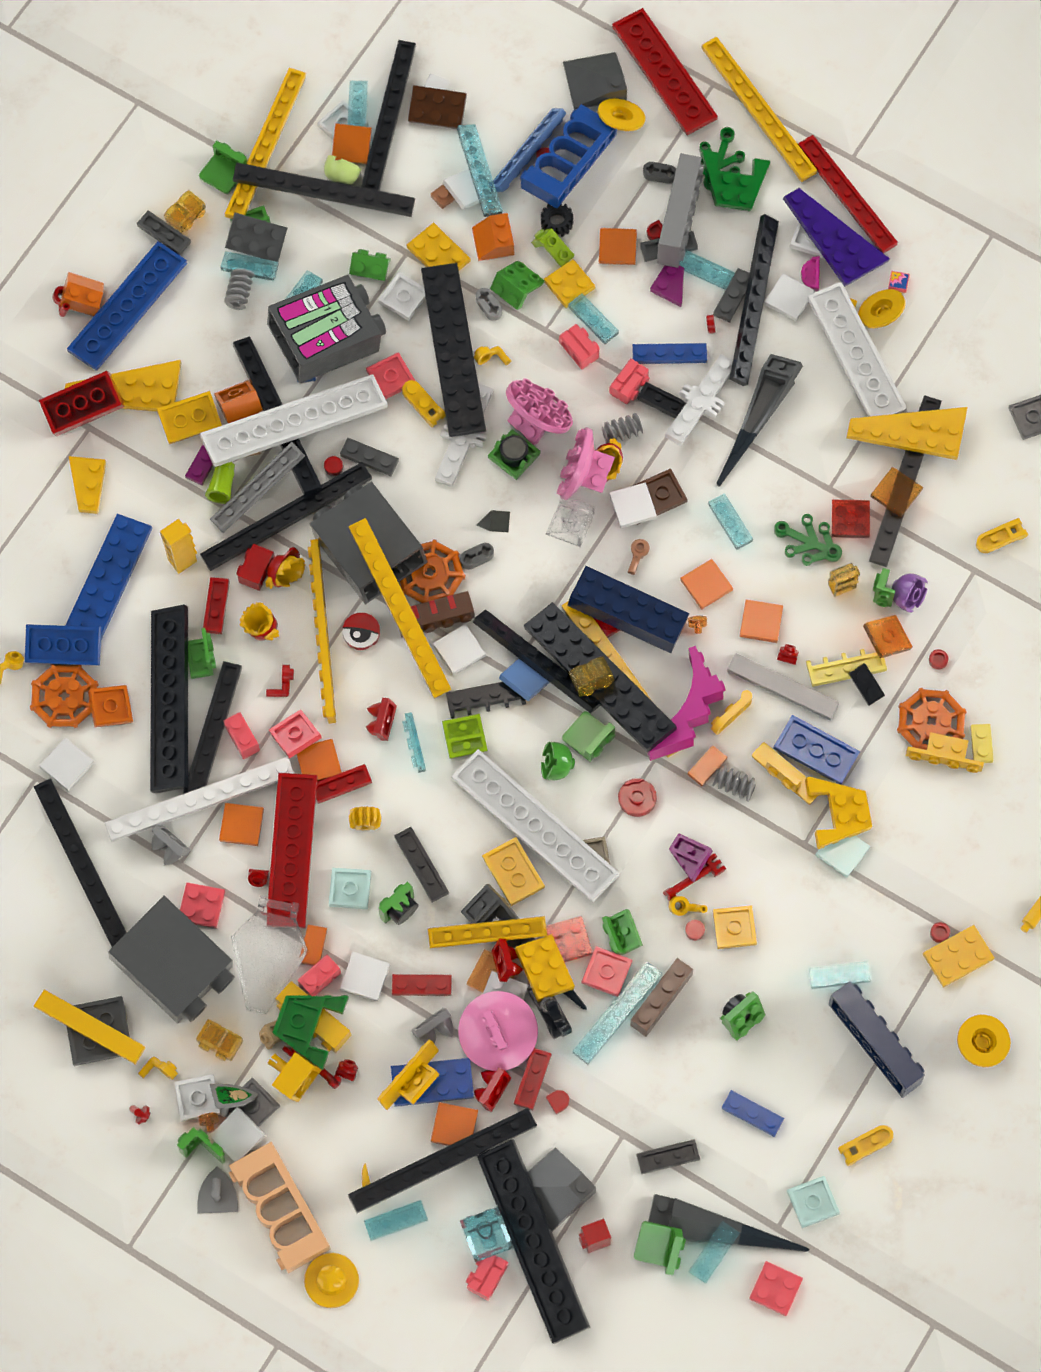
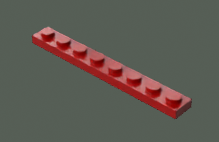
M811 135L798 143L799 147L817 169L819 175L878 250L884 254L897 246L898 241L815 136Z

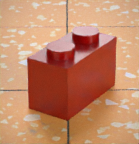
M253 544L251 549L248 548L244 556L245 561L243 565H240L237 569L236 575L238 576L239 583L260 591L267 577L269 563L275 557L274 552L256 544Z
M604 1218L581 1227L579 1242L582 1249L586 1248L588 1253L611 1245V1235Z

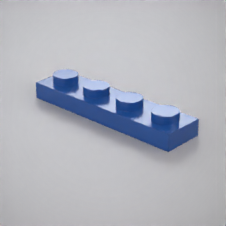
M707 343L632 345L633 360L639 364L707 363Z

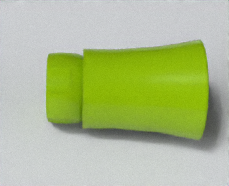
M232 461L215 467L211 482L205 493L206 498L210 501L226 504L231 500V488L235 474V464Z

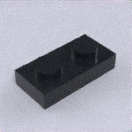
M865 663L848 673L868 706L885 696Z

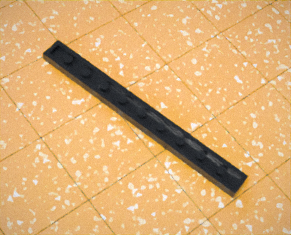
M398 40L361 184L363 188L380 191L416 49V43Z
M236 163L233 175V182L408 217H412L415 204L414 197L242 163Z
M766 214L760 216L729 378L742 386H746L749 383L779 221Z
M251 337L234 341L233 347L251 385L256 390L263 411L283 405ZM299 438L281 444L280 446L283 450L293 442L305 455L291 469L303 495L320 491L322 486Z
M924 395L919 412L939 410L942 400ZM905 451L869 558L871 563L884 567L888 565L924 453Z
M363 462L322 484L320 491L297 498L200 553V556L209 571H212L247 551L253 544L258 545L344 496L352 487L367 483L372 480V476Z
M50 778L33 787L111 947H113L127 932Z
M526 1108L348 1194V1197L356 1214L536 1128L537 1124L529 1108Z

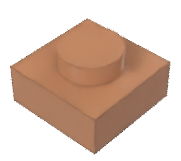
M441 185L431 193V198L441 209L455 200L444 185Z

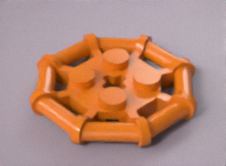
M435 539L421 544L424 551L431 549L430 553L425 554L428 563L411 573L413 581L409 584L406 577L399 582L404 595L406 594L420 603L454 595L460 583L466 577L459 559V552L442 545ZM438 550L441 553L447 555V557L441 558L437 556L435 551ZM450 561L453 562L455 572L449 570L448 563ZM428 568H431L432 571L435 570L432 576L425 574ZM449 577L455 578L449 589H447L445 585ZM416 586L420 590L425 591L424 596L412 590V588ZM438 589L443 591V593L429 596L431 591Z
M51 664L50 668L31 683L32 700L30 709L49 728H77L92 713L90 700L89 702L84 701V692L97 688L99 686L98 681L94 680L82 668V665ZM58 673H73L71 677H59ZM53 674L55 675V679L51 680L48 686L43 685ZM78 675L87 683V685L81 686L79 684V682L76 680ZM40 690L45 691V700L39 702ZM64 692L70 695L66 697V700H62V697H60ZM42 708H50L53 712L52 716L50 717ZM78 708H85L76 717H74L73 714L76 713V710ZM70 716L71 719H57V717Z
M919 688L915 694L898 706L900 711L897 731L914 748L927 750L928 744L922 743L924 740H929L930 732L941 735L950 734L952 737L960 739L965 737L966 709H963L948 690L938 691ZM926 697L941 698L939 703L935 701L927 702ZM921 699L922 704L915 710L910 708V706ZM946 701L955 712L950 713L943 706L944 702ZM907 713L912 715L911 725H906ZM928 718L936 719V725H928ZM957 718L956 730L951 728V719ZM913 730L920 740L917 741L909 731Z

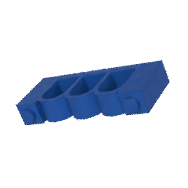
M582 104L577 110L574 109L570 115L571 120L565 123L563 127V136H558L551 140L549 153L541 154L535 161V167L531 165L520 176L521 189L555 208L561 205L617 135V129L605 124L600 119L598 113ZM574 132L581 133L595 142L589 148L569 135ZM565 149L581 159L575 165L555 152ZM544 167H554L567 176L560 182L544 173L541 169Z

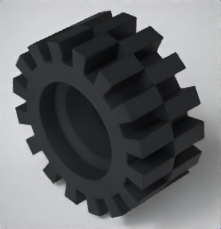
M561 203L558 208L547 204V208L544 207L543 212H541V228L544 230L552 228L557 235L561 234V237L564 236V233L568 234L569 229L572 230L573 228L572 209L568 208L567 204L562 206ZM554 215H560L564 218V221L561 224H553L550 218Z

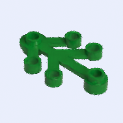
M724 127L720 131L722 142L718 151V170L735 162L743 163L745 160V153L743 151H737L734 155L724 159L728 144L734 140L735 135L734 130L730 127ZM708 142L700 143V152L704 150L702 149L703 146L708 147V149H705L706 151H712ZM733 166L727 171H737L740 174V168L737 166ZM704 169L703 175L705 178L703 184L707 190L711 191L709 178Z
M804 514L801 520L808 536L789 528L788 523L785 521H779L774 526V533L777 537L789 536L804 543L798 546H786L785 555L792 558L796 554L813 549L821 551L814 555L810 553L803 554L802 563L805 566H810L813 562L824 559L836 562L842 556L841 547L832 541L829 533L830 525L827 522H821L818 527L819 533L823 535L825 544L818 541L812 524L813 517L810 514ZM809 518L811 521L805 522L804 519ZM779 526H784L785 529H784V530H780L778 527H779ZM826 526L827 530L824 531L821 527ZM792 549L794 552L790 554L787 550ZM830 550H835L836 553H835V554H831L829 551H830ZM809 557L811 561L807 562L804 558Z

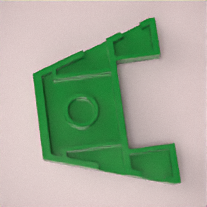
M702 150L700 155L705 164L704 169L709 178V187L715 206L750 211L770 165V160L754 158L752 161V175L718 170V152Z
M285 996L272 1033L316 1067L323 1070L329 1052L310 1046L323 1009L343 1015L349 996Z

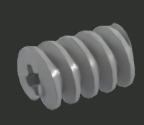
M247 269L232 270L227 286L228 290L224 298V303L228 307L235 310L246 309V306L243 304L248 303L246 298L250 294L247 291L251 290L250 284L253 283L251 278L254 277L252 271Z
M636 413L632 415V418L627 415L625 421L620 417L618 423L614 419L611 420V425L608 422H604V427L602 426L606 443L610 442V438L617 440V437L624 441V435L631 439V433L638 437V431H641L643 434L641 421Z
M724 765L718 771L712 786H715L717 783L718 789H722L725 786V792L727 793L732 789V795L734 796L739 792L740 799L747 795L746 801L748 802L756 786L755 778L747 781V774L740 778V771L733 775L734 769L731 768L726 772V765Z

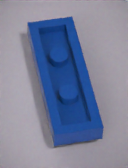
M732 1090L721 1108L773 1137L776 1136L784 1121L783 1117Z

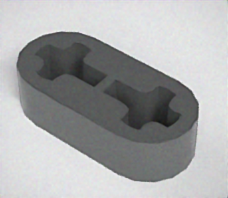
M648 162L643 167V176L647 180L667 184L674 181L676 168L672 165ZM668 172H671L670 177L666 176Z
M481 543L464 551L460 556L461 566L464 569L470 570L490 561L494 557V548L489 543ZM482 550L489 551V555L482 554ZM469 557V559H472V563L466 561L465 558Z

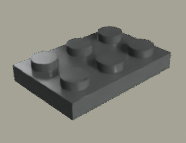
M234 212L224 248L278 263L288 228Z

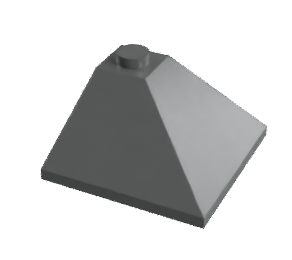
M616 52L563 62L574 109H578L581 104L585 107L597 106L604 100L612 98L627 100V87Z
M556 1147L528 1171L551 1231H554L596 1193V1187Z

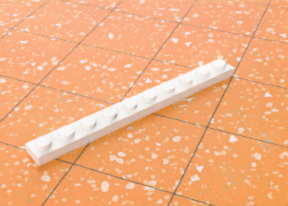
M285 757L107 821L105 826L111 842L272 785L278 782V773L294 774L289 758Z

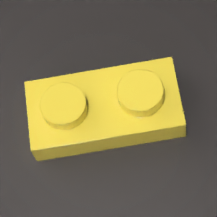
M990 724L971 725L973 760L993 763Z

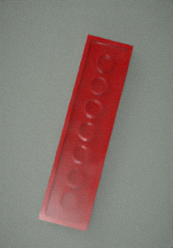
M643 8L612 24V28L686 135L718 119V115Z
M278 773L266 916L267 927L306 929L317 775Z

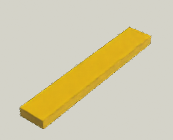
M545 916L433 927L428 928L430 948L495 942L499 938L515 940L547 936Z
M45 989L34 1004V1008L135 1065L146 1049L144 1045Z

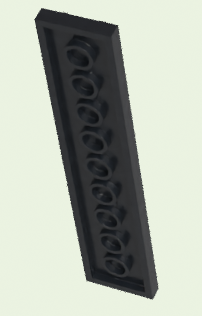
M451 263L421 268L449 437L486 432L458 264Z
M553 602L524 624V629L647 753L677 730V726Z
M185 604L151 611L150 792L152 793L188 788V606Z
M511 1139L478 1155V1161L552 1344H556L590 1328L515 1140Z

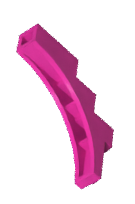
M696 646L688 648L689 659L693 669L690 692L679 712L671 719L677 726V730L647 753L650 761L694 746L693 739L696 738L693 728L709 723L708 715L711 712L708 705L724 699L723 692L726 690L723 681H719L717 675L711 676L709 668H705L703 664L705 662L702 652H698Z

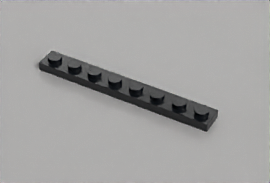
M484 610L475 617L473 621L475 625L590 714L601 706L567 671L501 622L492 613Z
M223 661L188 775V788H184L183 794L207 786L225 727L223 721L228 717L242 671V665Z

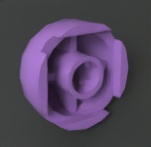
M911 573L899 577L892 585V589L895 590L893 601L902 610L914 612L911 609L915 605L918 608L926 596L927 588H925V583L928 584V581L920 575Z

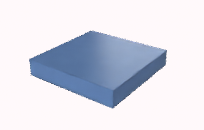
M520 659L515 661L499 677L502 682L527 701H530L550 683Z

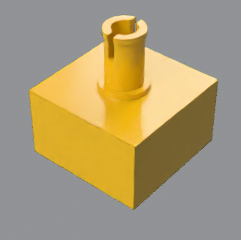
M296 1052L288 1063L277 1056V1054H273L271 1058L277 1063L269 1059L268 1065H271L280 1074L272 1086L289 1099L299 1102L321 1069Z

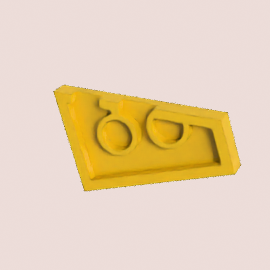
M68 456L79 512L98 514L106 460Z

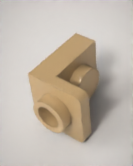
M276 1021L265 1024L259 1032L260 1040L267 1049H271L274 1044L281 1042L272 1033Z

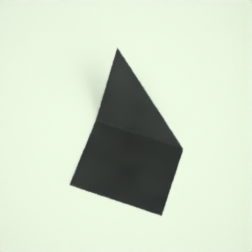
M491 510L477 526L488 531L508 532L510 511Z

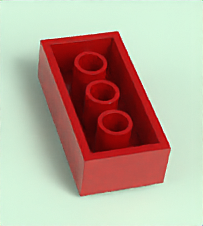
M104 371L39 400L50 429L55 436L64 434L125 407L109 371Z

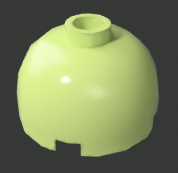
M328 155L324 165L326 177L333 182L353 184L359 177L361 168L342 158L336 161V156Z

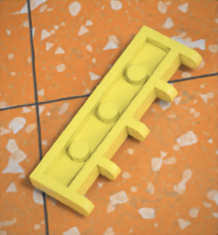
M881 645L876 646L877 652L865 654V650L860 649L861 656L847 658L846 653H841L842 660L828 662L827 657H823L824 664L814 666L811 665L810 660L806 661L812 687L851 679L848 673L863 663L867 665L872 674L887 671Z

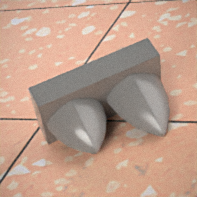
M156 825L151 831L154 833L152 837V850H159L166 845L168 846L164 855V865L176 862L181 856H187L191 851L189 847L163 825Z
M442 1008L411 1031L423 1043L430 1039L435 1044L436 1035L434 1028L443 1035L453 1037L451 1014L447 1009Z

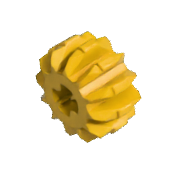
M368 806L352 808L349 813L350 827L362 831L379 828L381 823L380 809Z

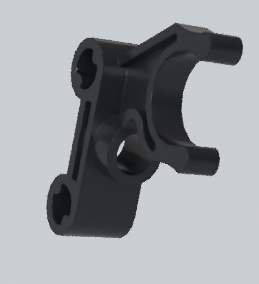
M529 988L528 993L544 1019L552 1038L556 1039L572 1033V1028L555 996L546 997L537 1002L532 988Z

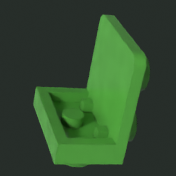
M216 140L212 145L214 155L199 173V178L224 194H229L237 184V182H233L236 163L247 164V159L243 153L236 152L228 144L220 143Z
M515 261L497 272L490 289L516 310L522 308L527 295L542 286L544 280L526 267L524 263Z
M201 628L203 638L188 641V663L191 679L213 676V669L216 668L211 634L207 633L205 628Z
M584 711L563 734L562 740L591 762L602 753L603 747L614 739L615 726L610 722L605 726L589 712Z
M193 1127L188 1133H183L177 1140L179 1142L177 1147L185 1158L201 1144L222 1164L225 1162L223 1149L216 1142L210 1143L209 1136L202 1129L197 1131Z
M647 1221L642 1222L634 1251V1259L664 1266L665 1274L673 1276L675 1269H679L681 1257H678L679 1252L684 1250L686 1239L683 1238L682 1229Z

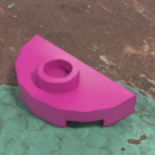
M820 256L812 257L803 264L801 270L802 282L815 291H819Z

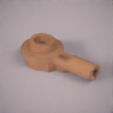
M637 539L631 544L633 558L628 569V573L631 575H635L640 559H643L649 553V543L644 539Z

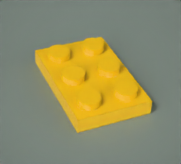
M434 222L406 244L407 249L426 267L457 263L458 270L460 271L471 262L470 257Z
M210 391L157 408L169 445L222 426Z
M516 837L482 855L483 860L510 906L545 888L544 883Z
M975 925L923 952V956L943 988L994 960L993 954Z
M552 934L516 946L515 951L537 1002L546 997H553L574 989L575 985Z

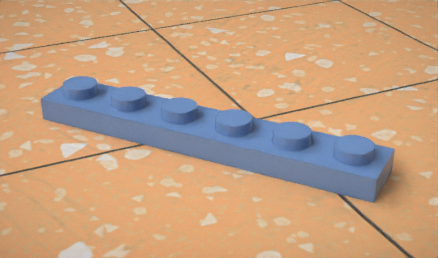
M552 108L489 185L492 191L503 192L509 188L511 181L520 174V170L524 165L530 162L533 154L552 135L555 127L561 124L564 116L567 114L563 108Z

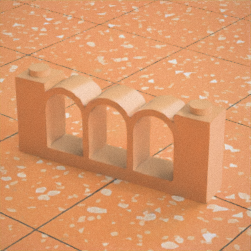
M272 1142L229 1165L231 1171L228 1174L233 1183L238 1182L239 1186H242L246 1198L256 1205V1214L259 1222L264 1227L270 1229L269 1237L273 1247L279 1251L277 1252L279 1258L276 1261L281 1270L286 1269L289 1274L331 1250ZM276 1167L285 1184L261 1197L251 1195L248 1192L250 1182ZM289 1191L298 1209L276 1221L265 1220L261 1215L263 1207L268 1202ZM303 1215L312 1233L288 1246L278 1244L275 1241L277 1230Z

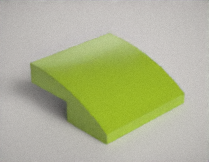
M480 714L442 721L449 758L471 755L477 749L481 752L488 751Z

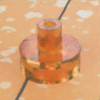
M689 617L688 626L694 628L695 634L702 633V627L707 626V617Z
M206 1113L198 1116L199 1125L206 1126L207 1132L215 1131L214 1124L219 1122L218 1113Z

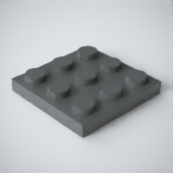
M122 996L74 1005L76 1008L130 1037ZM67 1026L73 1066L121 1057Z

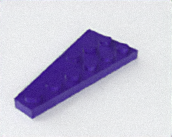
M800 188L784 196V202L844 287L890 260L889 257Z

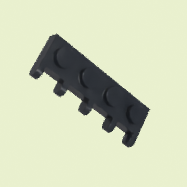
M504 682L446 692L451 719L455 718L454 712L467 710L469 716L472 715V708L485 706L486 711L489 712L490 705L504 702L505 708H509V701L521 699L522 705H526V699Z

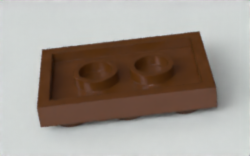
M413 85L408 122L462 130L467 93Z
M671 468L634 484L638 485L646 482L657 516L688 501Z

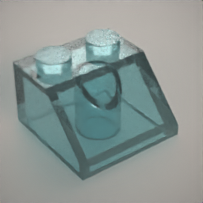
M498 1207L487 1209L482 1213L460 1220L466 1242L475 1262L513 1249Z

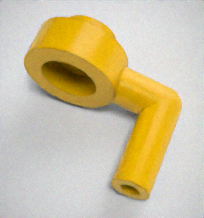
M481 346L474 352V360L479 365L489 361L495 354L498 355L505 365L511 363L510 358L499 346L491 349L487 346Z
M12 651L5 655L4 662L0 664V684L4 670L7 668L12 670L22 668L24 657L19 652Z
M675 896L669 901L670 912L677 916H683L688 911L705 913L708 910L706 905L691 904L683 896ZM677 902L680 903L679 909L675 908V904Z
M151 1057L138 1073L142 1078H145L155 1066L171 1080L178 1074L176 1072L177 1067L170 1061L165 1063L156 1057Z

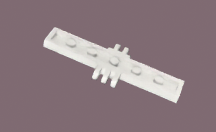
M720 355L698 387L695 385L691 387L687 384L683 386V390L679 392V395L684 398L683 400L686 402V405L665 433V438L681 446L703 413L716 418L717 413L720 412L725 403L715 396L730 376L732 360Z
M478 383L484 415L493 394V388ZM444 425V431L441 432L440 436L451 441L435 476V481L453 487L469 447H483V441H486L487 436L480 432L449 437L447 425Z

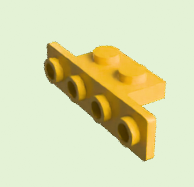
M931 732L927 750L908 746L905 755L912 760H927L934 765L946 764L953 769L960 767L972 773L982 772L984 762L965 758L969 740Z
M765 742L754 751L752 758L766 768L770 775L778 778L787 789H791L810 805L818 797L808 796L805 783L807 777Z
M430 1039L408 1061L407 1065L395 1076L394 1080L378 1097L377 1100L386 1110L392 1106L399 1096H402L414 1105L440 1075L434 1068L428 1065L439 1051Z

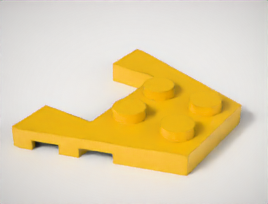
M813 777L805 779L808 796H828L834 828L816 830L817 849H822L826 845L835 844L844 838L853 837L872 828L866 791Z

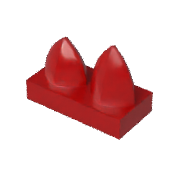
M382 698L381 702L367 708L371 715L377 717V720L369 723L366 729L382 741H388L397 708V705L390 698Z
M499 938L492 949V955L499 982H507L510 976L521 973L523 968L512 962V960L518 958L515 949L507 945L506 939Z
M499 1067L496 1071L486 1070L481 1072V1076L488 1086L474 1090L477 1101L490 1112L493 1111L512 1079L504 1069Z

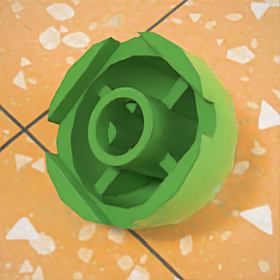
M547 742L542 756H546L545 763L541 762L542 777L552 781L563 779L574 768L575 759L572 758L570 749L564 744Z

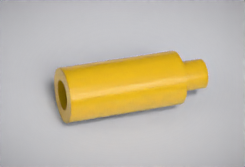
M1041 896L1022 920L1023 925L1020 929L1025 933L1029 929H1034L1041 920Z

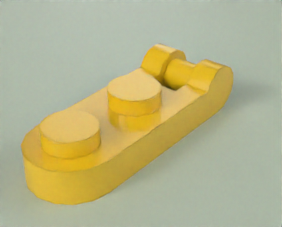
M414 380L405 382L402 387L403 396L432 428L439 419L446 417L445 411L437 405L418 382ZM433 410L435 414L431 416L428 412Z
M1017 518L979 535L976 540V548L982 553H990L1012 542L1026 538L1028 533L1026 529L1022 528L1020 518ZM1011 529H1015L1016 533L1013 534Z
M744 690L741 693L740 700L735 704L731 703L721 717L717 716L711 722V730L716 735L721 733L751 705L752 693L749 690Z
M880 1125L841 1145L838 1150L846 1158L845 1163L847 1166H850L889 1145L893 1139V1131L886 1125ZM853 1147H855V1149L858 1152L855 1155H852L850 1149Z

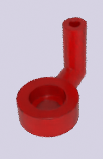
M64 286L57 287L53 292L52 298L57 305L60 304L61 299L58 296L62 295ZM68 303L59 306V315L61 317L66 316L70 308Z
M282 665V689H266V697L289 696L290 680H294V669H290V665Z

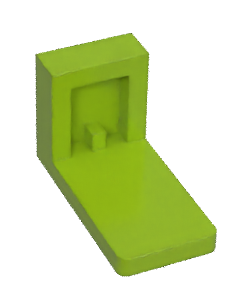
M552 228L541 229L534 235L535 239L531 242L534 247H544L560 267L574 257V253Z

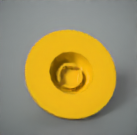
M612 98L604 100L598 107L600 119L614 129L635 131L640 129L645 123V114L642 109L630 101Z
M881 290L869 296L862 303L858 315L865 327L881 328L899 318L905 309L906 301L903 294L897 290Z
M975 1015L968 1018L961 1025L957 1035L958 1047L963 1057L971 1064L979 1067H992L999 1064L1006 1058L1010 1050L1011 1041L1007 1028L1001 1021L989 1015Z
M323 1254L314 1259L308 1266L304 1277L305 1289L311 1300L322 1307L337 1308L343 1306L357 1292L359 1286L358 1271L353 1262L341 1254Z

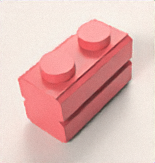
M575 324L569 330L560 334L559 343L581 369H584L599 358L600 348L595 341L591 342L587 331L583 327L580 328Z
M630 359L609 386V393L625 404H628L630 400L634 401L639 394V388L644 386L650 379L648 377V368Z
M241 712L223 721L242 759H246L260 751L259 744Z
M325 955L297 980L298 985L307 995L316 996L333 981L332 979H336L341 974V970L328 955Z
M486 1251L485 1255L480 1254L476 1262L478 1267L475 1273L471 1272L466 1283H468L467 1289L489 1301L508 1267V1262Z

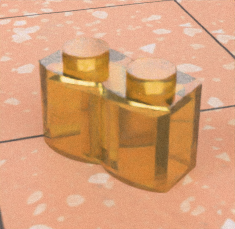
M188 190L165 212L164 217L169 224L182 233L192 227L194 220L201 218L205 214L206 206L200 198Z
M849 563L829 572L828 586L834 597L857 588L860 572L856 565L853 566L852 563Z
M604 656L597 657L587 664L577 666L569 671L570 678L579 696H589L597 688H606L615 681Z
M209 1019L196 1038L199 1048L206 1052L209 1050L216 1053L215 1056L222 1061H226V1059L232 1061L243 1043L242 1037Z

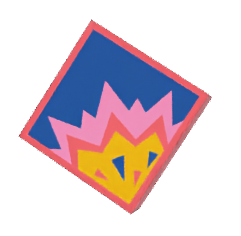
M891 271L888 289L906 293L910 274Z

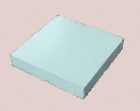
M857 836L847 837L835 844H829L816 852V856L847 878L870 849V846Z
M332 868L329 907L368 910L371 870Z
M825 1175L787 1190L802 1228L840 1214Z

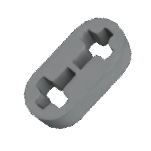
M479 289L476 292V302L481 310L492 321L500 319L502 307L489 289ZM481 295L487 296L488 302L484 298L481 299ZM490 306H491L494 310H497V313H496V314H495L494 312L491 313V308H490Z

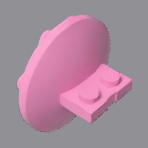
M524 378L523 380L512 381L506 389L507 399L515 409L507 421L519 430L533 445L539 442L545 431L556 434L568 432L573 424L572 416L567 409L568 404L554 396L553 390L549 388L544 389Z
M586 427L578 430L575 437V446L569 449L566 460L569 461L566 467L562 468L560 477L564 478L565 482L562 481L557 489V494L560 495L561 499L568 500L580 486L603 493L607 475L610 472L615 457L594 450L593 430Z
M503 991L488 992L475 998L465 1008L459 1022V1041L466 1056L479 1067L491 1071H496L499 1067L506 1071L519 1066L531 1055L538 1038V1024L532 1009L520 997Z

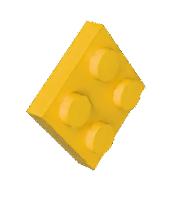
M574 259L544 278L545 284L565 308L595 289V284Z
M752 905L713 909L717 949L757 945Z

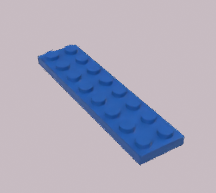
M157 241L68 346L67 351L97 371L186 266L187 260Z
M117 513L65 626L101 627L102 640L152 531L151 525Z

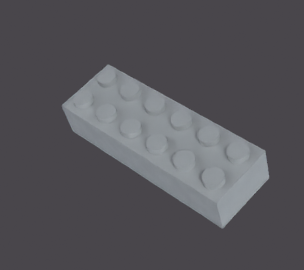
M680 153L658 243L657 264L678 268L680 261L684 260L685 246L688 244V234L691 231L692 217L696 209L695 204L699 197V187L702 185L704 165H701L702 157Z

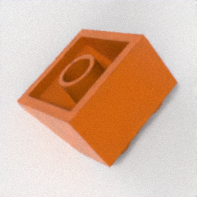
M508 213L488 216L472 227L478 261L514 255V242Z
M68 272L59 306L68 303L70 305L69 309L94 317L100 307L104 283Z
M249 380L214 393L227 423L263 411L256 390Z

